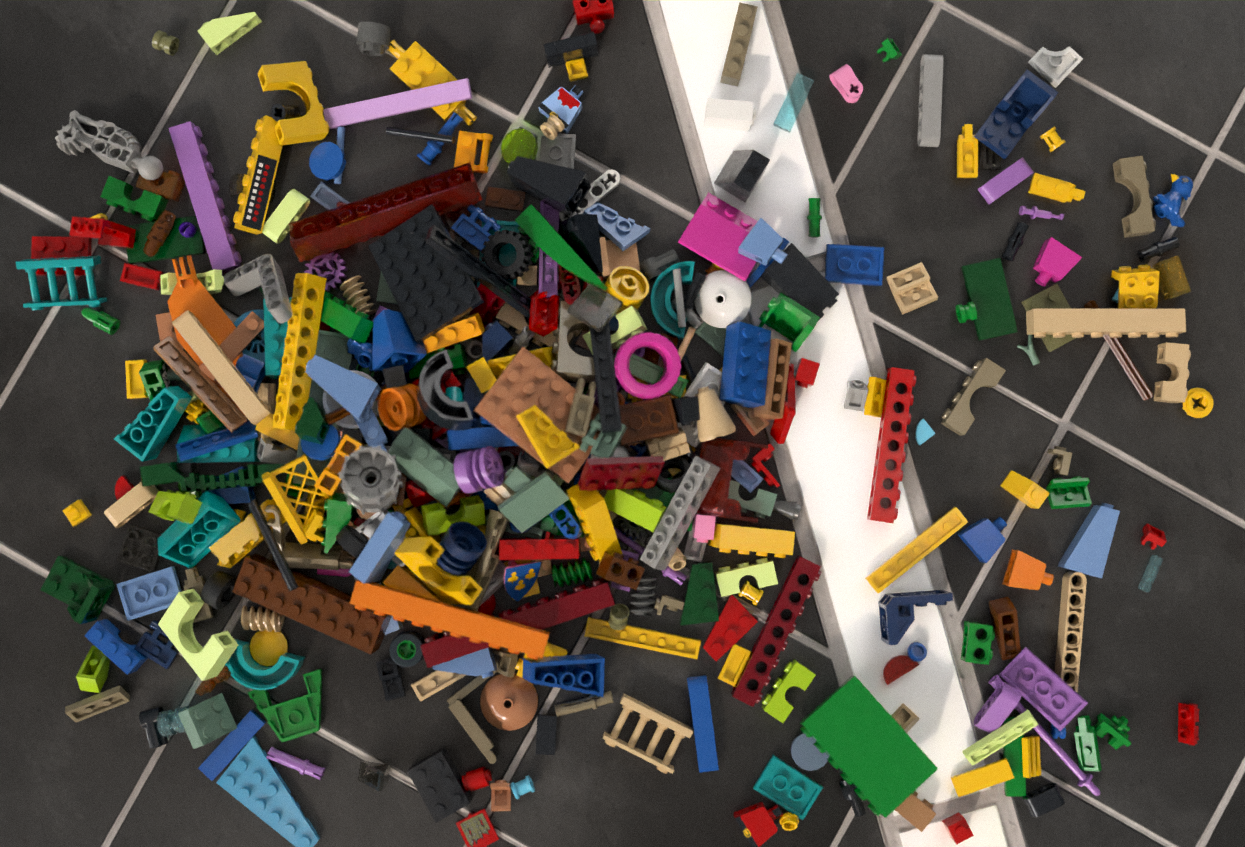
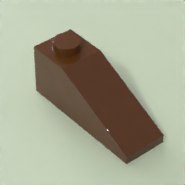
M1008 596L989 601L990 616L1001 659L1003 661L1015 658L1021 652L1017 609Z

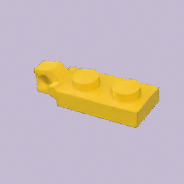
M964 124L962 126V134L958 135L957 178L978 177V139L974 137L975 135H972V124Z
M1034 173L1028 192L1065 203L1072 202V199L1077 201L1084 199L1086 191L1075 189L1076 185L1070 182Z

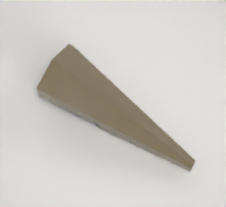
M492 509L489 511L484 535L487 546L480 556L475 582L483 590L474 603L470 605V609L478 611L500 561L499 556L495 555V552L509 523V520L503 513Z

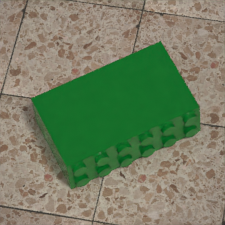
M850 676L800 722L802 725L800 730L807 738L812 737L816 741L813 745L820 753H826L829 756L827 761L834 768H839L842 771L841 777L848 784H853L856 787L854 789L855 793L864 801L867 799L870 803L868 805L869 809L878 817L880 815L884 818L889 816L939 769L856 676Z

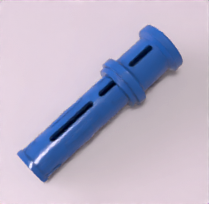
M453 112L437 134L451 136L463 119ZM428 140V145L417 156L427 165L431 166L432 160L438 153L442 152V146L445 143Z

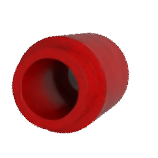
M484 766L466 772V775L462 776L463 786L466 791H475L489 786V781L492 780L490 770H486Z

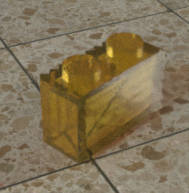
M1179 255L1153 264L1152 267L1159 271V285L1165 300L1191 292Z

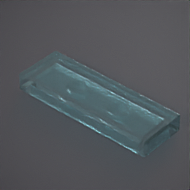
M799 73L796 74L773 126L788 133L791 132L814 80Z

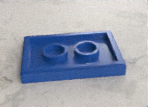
M827 244L824 278L829 283L882 286L884 247Z

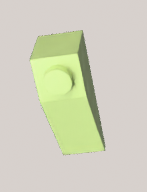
M255 12L217 18L204 23L198 30V33L211 50L218 55L262 21Z

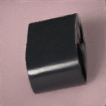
M1057 783L1046 784L1022 797L1031 817L1042 816L1065 804Z

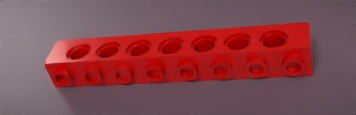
M894 367L887 369V381L867 520L893 524L898 516L896 501H899L901 495L898 487L899 482H902L903 479L901 465L905 462L906 458L904 444H907L909 436L906 429L911 421L909 407L912 406L914 395L911 393L912 387H915L916 384L915 370ZM898 384L904 386L903 394L897 392L896 386ZM895 403L901 405L902 410L900 413L894 411ZM894 421L899 425L897 432L891 429V424ZM891 440L896 443L894 451H891L888 447ZM889 459L894 463V467L891 470L886 468V461ZM886 478L891 481L889 489H885L883 486V481ZM884 497L889 501L886 508H882L880 505V501Z

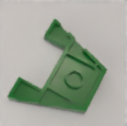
M322 669L303 674L308 694L272 705L268 690H251L247 692L248 696L257 704L260 713L262 712L269 721L268 724L281 742L314 733L321 729Z

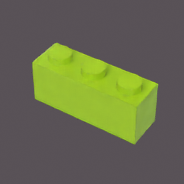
M613 489L608 490L604 497L608 510L652 532L656 530L667 509L661 501L657 499L651 500L645 497V493L639 490Z

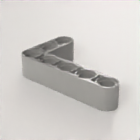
M264 254L224 275V284L233 296H240L262 285L266 307L276 321L284 323L292 317L293 312L282 269L271 254Z

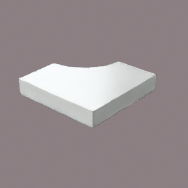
M1070 46L1057 52L1049 51L1042 47L1028 63L1056 88L1083 58Z

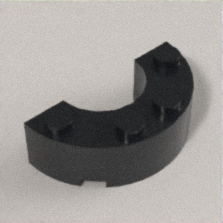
M447 350L432 356L421 371L417 386L418 403L427 418L438 426L449 430H468L472 425L473 417L467 401L457 402L449 399L444 395L440 387L444 380L450 378L453 369Z

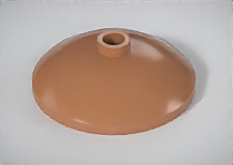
M514 673V677L498 674L491 678L482 690L480 698L481 710L486 720L494 727L506 731L517 730L527 725L534 717L538 707V694L533 683L517 676V673ZM509 700L511 702V706H505V701Z

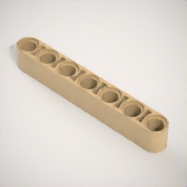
M185 311L172 322L252 424H258L271 413L266 404L191 311Z
M1068 571L1063 575L1055 673L1063 679L1065 673L1068 672L1069 679L1065 682L1078 693L1087 580L1083 573ZM1076 575L1077 583L1073 585L1072 577ZM1075 595L1076 601L1071 604L1070 597ZM1073 614L1074 621L1069 623L1068 618ZM1072 634L1073 639L1068 643L1067 636ZM1070 653L1071 659L1066 662L1065 656Z

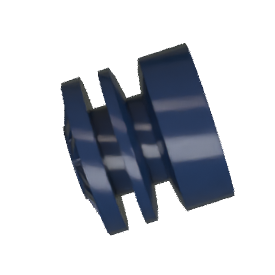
M455 522L450 526L439 543L444 551L437 561L443 569L452 574H467L471 571L487 546L483 532L471 523Z

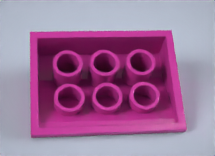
M708 192L678 243L741 280L746 281L756 261L739 254L738 249L758 221Z

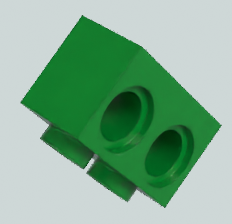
M970 621L964 622L961 660L969 663L989 665V660L993 657L991 641L995 638V630L992 625ZM982 628L983 635L982 637L977 638L976 632L978 629ZM977 648H980V649H981V654H980V656L975 657V656H974V651H975Z

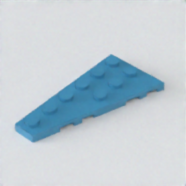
M254 735L216 783L295 847H314L319 841L320 836L309 819L304 816L300 805L290 794V789L276 767H273L269 759L266 758L267 753L265 750H262L258 739Z

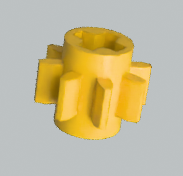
M199 399L197 402H190L185 410L189 414L186 418L199 425L196 419L208 412L207 409L209 408Z

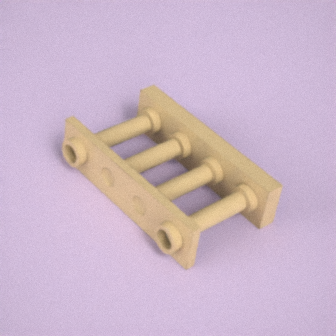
M623 693L620 699L623 710L611 734L604 732L603 739L605 743L611 747L618 746L656 765L657 769L665 774L668 772L673 774L674 766L670 762L682 738L684 739L685 736L690 738L693 728ZM634 710L640 713V719L627 743L619 739L618 736L629 713ZM652 719L657 722L658 727L646 751L635 747L647 721ZM670 728L675 731V736L663 760L653 756V753L664 730Z

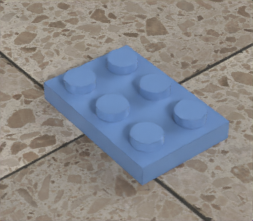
M174 566L116 584L127 621L169 608L178 592H182Z

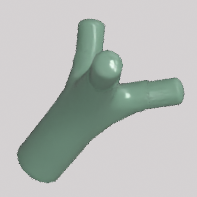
M1029 335L1028 345L1022 346L1018 344L1017 348L1022 349L1028 354L1032 365H1037L1040 361L1033 346V335Z

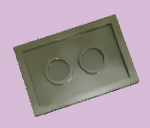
M1057 283L1021 302L1026 312L1031 309H1071ZM1046 335V337L1041 339L1048 352H1051L1075 338H1072V335H1065L1062 338H1053V335Z

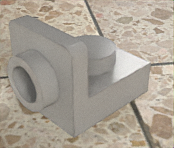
M860 380L847 381L848 389L843 405L844 409L863 412L868 394L867 385Z

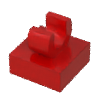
M1146 523L1142 529L1144 535L1141 537V544L1144 545L1147 541H1151L1150 548L1152 550L1157 545L1163 547L1167 542L1164 531Z

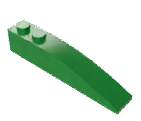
M532 204L515 219L519 224L517 229L524 236L528 235L531 238L528 241L535 249L539 247L557 264L585 282L603 290L608 288Z

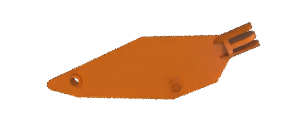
M187 256L191 274H189L185 258L179 257L183 276H181L177 259H172L177 277V284L167 302L172 322L189 310L195 315L215 342L220 345L236 329V326L197 278L192 256ZM174 326L177 340L200 367L203 362ZM243 352L232 362L235 367L237 360L243 356ZM216 379L215 381L212 380V382H213V383L228 397V399L240 410V408L236 405V403L232 400V398H231V397L228 395V393L224 390V388H223V387L221 386V384L217 381V379Z

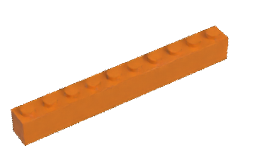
M356 580L350 604L355 605V609L374 610V614L379 616L392 615L393 619L404 622L406 619L412 621V625L418 627L427 625L431 627V630L440 633L445 630L451 632L450 635L453 637L462 638V636L470 638L469 641L487 642L489 643L488 646L500 649V646L508 648L510 653H526L528 658L538 660L539 657L543 658L550 632L374 582L364 584L360 580Z

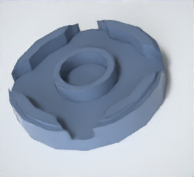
M802 732L792 741L790 748L791 756L800 768L808 771L818 770L825 765L829 756L826 753H820L813 745L816 741L812 737L807 738Z

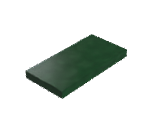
M196 216L175 218L172 230L163 246H160L155 256L151 257L146 255L143 249L155 221L127 225V227L136 229L134 247L126 248L129 264L206 254L204 240ZM183 222L194 224L196 234L191 238L182 236L179 232L180 224Z
M1001 258L962 266L969 302L972 301L977 310V319L974 320L978 340L1018 332Z

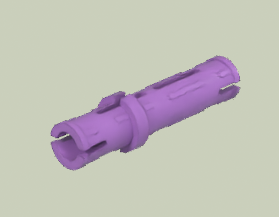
M274 747L270 748L269 755L266 757L299 771L301 775L307 774L318 780L322 779L323 772H325V768L310 763L308 759H300Z

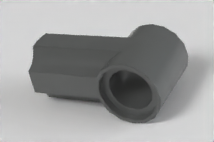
M672 249L656 258L651 257L640 263V267L647 281H652L658 278L671 265L680 261L676 252Z

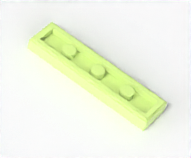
M1026 710L963 750L962 753L972 765H975L1036 727L1038 722L1030 711Z

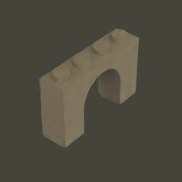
M561 301L558 311V327L553 331V336H556V342L553 343L552 354H555V360H552L551 370L566 381L578 382L581 378L585 380V383H590L591 381L596 383L593 357H585L575 353L567 342V335L575 330H590L589 321L606 319L607 308L606 306H601L600 313L598 314L580 311L581 303L570 305L565 301Z

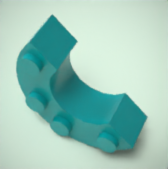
M684 261L671 265L658 276L651 292L650 307L655 322L662 331L670 336L677 337L679 340L684 339L685 327L678 328L677 313L674 312L670 303L671 294L675 290L673 270L681 269L682 285L691 284L695 261Z
M234 639L238 643V647L225 666L228 667L231 676L241 685L254 690H268L294 677L302 667L305 657L285 653L280 656L274 666H262L252 658L249 642Z

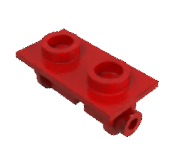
M1179 703L1178 742L1193 746L1197 744V740H1199V726L1195 725V722H1199L1200 708H1198V704L1189 703L1188 705Z

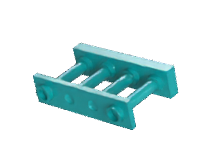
M101 256L39 258L16 261L17 269H25V272L28 273L32 301L24 303L23 308L31 307L32 310H42L44 307L71 305H88L89 308L101 307V304L107 301V297L97 298L93 272L95 265L101 264ZM63 267V270L66 271L70 299H59L55 275L57 268ZM76 267H82L85 270L89 298H78L74 273ZM39 268H44V271H47L51 300H40L36 271Z

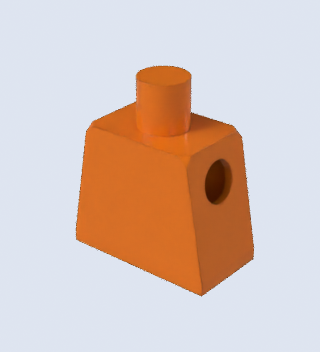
M1012 549L1002 584L1016 588L1039 590L1041 583L1050 586L1054 576L1045 572V563L1021 551Z

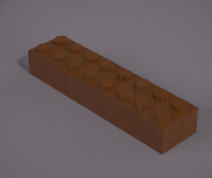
M258 554L245 556L232 591L233 593L366 653L372 654L379 650L392 615L379 616L374 614V610L366 609V611L355 609V605L350 604L351 595L292 569L290 570L299 587L289 591L274 561Z

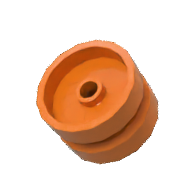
M407 384L387 388L379 395V416L383 424L390 430L397 431L405 427H414L422 424L426 419V415L418 403L416 385Z

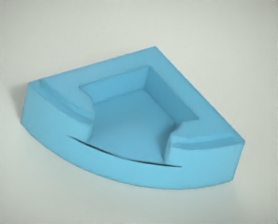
M924 418L918 422L915 432V439L918 445H921L935 434Z

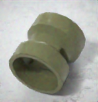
M158 30L153 36L152 47L159 51L164 50L166 54L173 56L179 48V39L172 35L167 36L165 32Z
M618 603L611 607L608 623L612 629L623 630L627 626L630 611L626 605Z

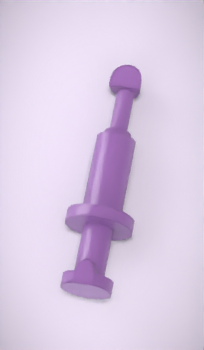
M1021 206L1019 209V215L1028 214L1031 219L1039 217L1062 220L1064 218V214L1055 215L1050 211L1039 210L1037 206H1033L1032 209Z

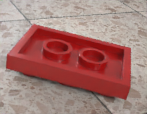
M32 236L31 259L91 256L92 238ZM63 267L57 268L55 275L66 276V271L63 270ZM76 267L74 270L75 276H86L85 270L82 267ZM39 268L36 271V275H47V271H44V268Z

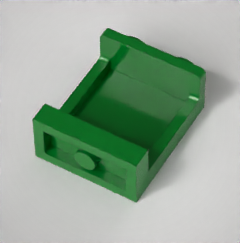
M781 292L777 299L773 297L767 305L770 309L768 311L764 310L759 317L761 323L758 327L762 328L766 324L792 341L791 350L797 352L816 326L820 317Z

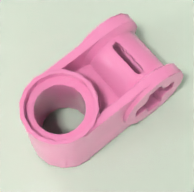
M848 64L830 74L829 77L832 84L838 89L846 102L855 103L859 100L863 91V85Z

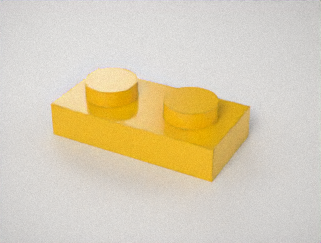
M869 377L864 415L881 418L887 380Z

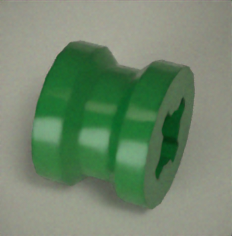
M972 301L966 305H956V315L959 323H965L969 319L971 321L977 319L976 306Z

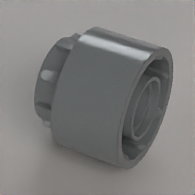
M360 22L358 24L356 43L359 45L361 53L370 56H383L390 47L392 29L380 23Z

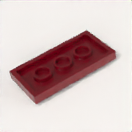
M663 456L587 458L578 483L579 490L654 488L664 465Z

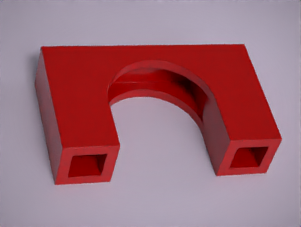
M503 538L499 541V560L579 559L580 538Z

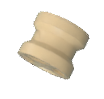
M551 115L547 119L548 121L540 126V129L547 138L554 140L557 137V133L564 130V124L558 117Z

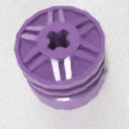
M487 446L475 451H467L455 457V478L463 492L467 494L482 491L483 488L490 489L501 486L503 483L504 467L501 457L494 447Z

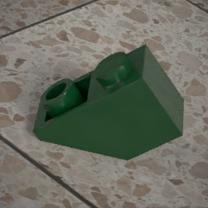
M309 397L307 403L303 406L302 416L296 423L295 433L302 440L323 445L330 426L325 420L320 405L313 397Z

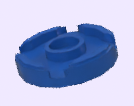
M323 142L317 145L309 158L311 172L316 177L325 181L339 177L346 165L345 153L342 148L332 142Z
M332 424L329 425L330 428L323 445L301 439L302 450L309 458L326 460L335 454L341 437L338 430Z

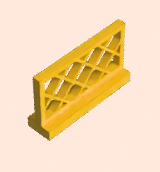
M304 454L270 473L268 471L261 475L263 482L300 545L308 542L303 527L309 518L311 508L321 509L322 515L327 511L324 510V505L313 504L315 496L320 495L324 496L325 500L326 498L329 499L328 494L323 491H317L318 488L316 487L314 490L304 488L307 478L315 481L318 480V476ZM304 461L307 466L305 474L294 472L296 465ZM282 472L290 474L287 483L279 482L276 475ZM293 475L304 477L301 487L290 484ZM289 488L299 490L296 500L287 497ZM302 491L313 494L310 503L299 501ZM298 504L309 506L306 516L297 514ZM323 525L319 530L317 529L319 532L326 530V528H323Z

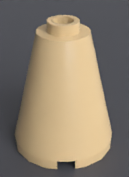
M709 386L697 389L698 393L695 396L698 398L700 420H697L699 441L704 442L735 432V425L715 390L709 389Z

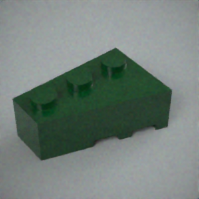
M711 561L691 563L684 599L685 603L679 622L680 625L719 621Z

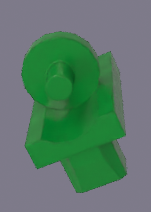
M1102 713L1097 716L1098 722L1094 726L1096 735L1103 738L1109 732L1112 736L1107 741L1116 750L1123 745L1129 747L1132 744L1128 739L1129 734L1126 733L1130 730V727L1127 726L1128 719L1125 716L1119 718L1112 716L1111 720Z

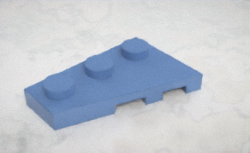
M599 202L584 210L583 213L597 214L599 230L622 251H625L649 234L651 229L645 225L641 227L635 224V220L631 218L625 219L619 216L617 211Z

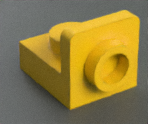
M315 508L304 525L303 530L306 538L309 540L323 542V534L317 531V529L319 530L322 527L324 519L322 512Z

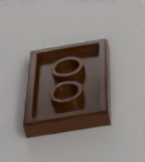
M670 395L619 406L621 423L627 427L620 440L621 446L679 433Z

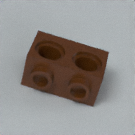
M614 551L612 554L605 552L596 574L604 579L637 590L645 570L644 567L639 565L640 561L631 557L628 560L623 559L624 555Z

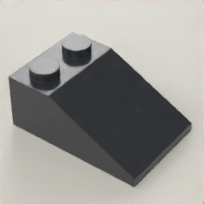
M576 214L559 223L558 232L596 275L602 273L603 266L597 214Z

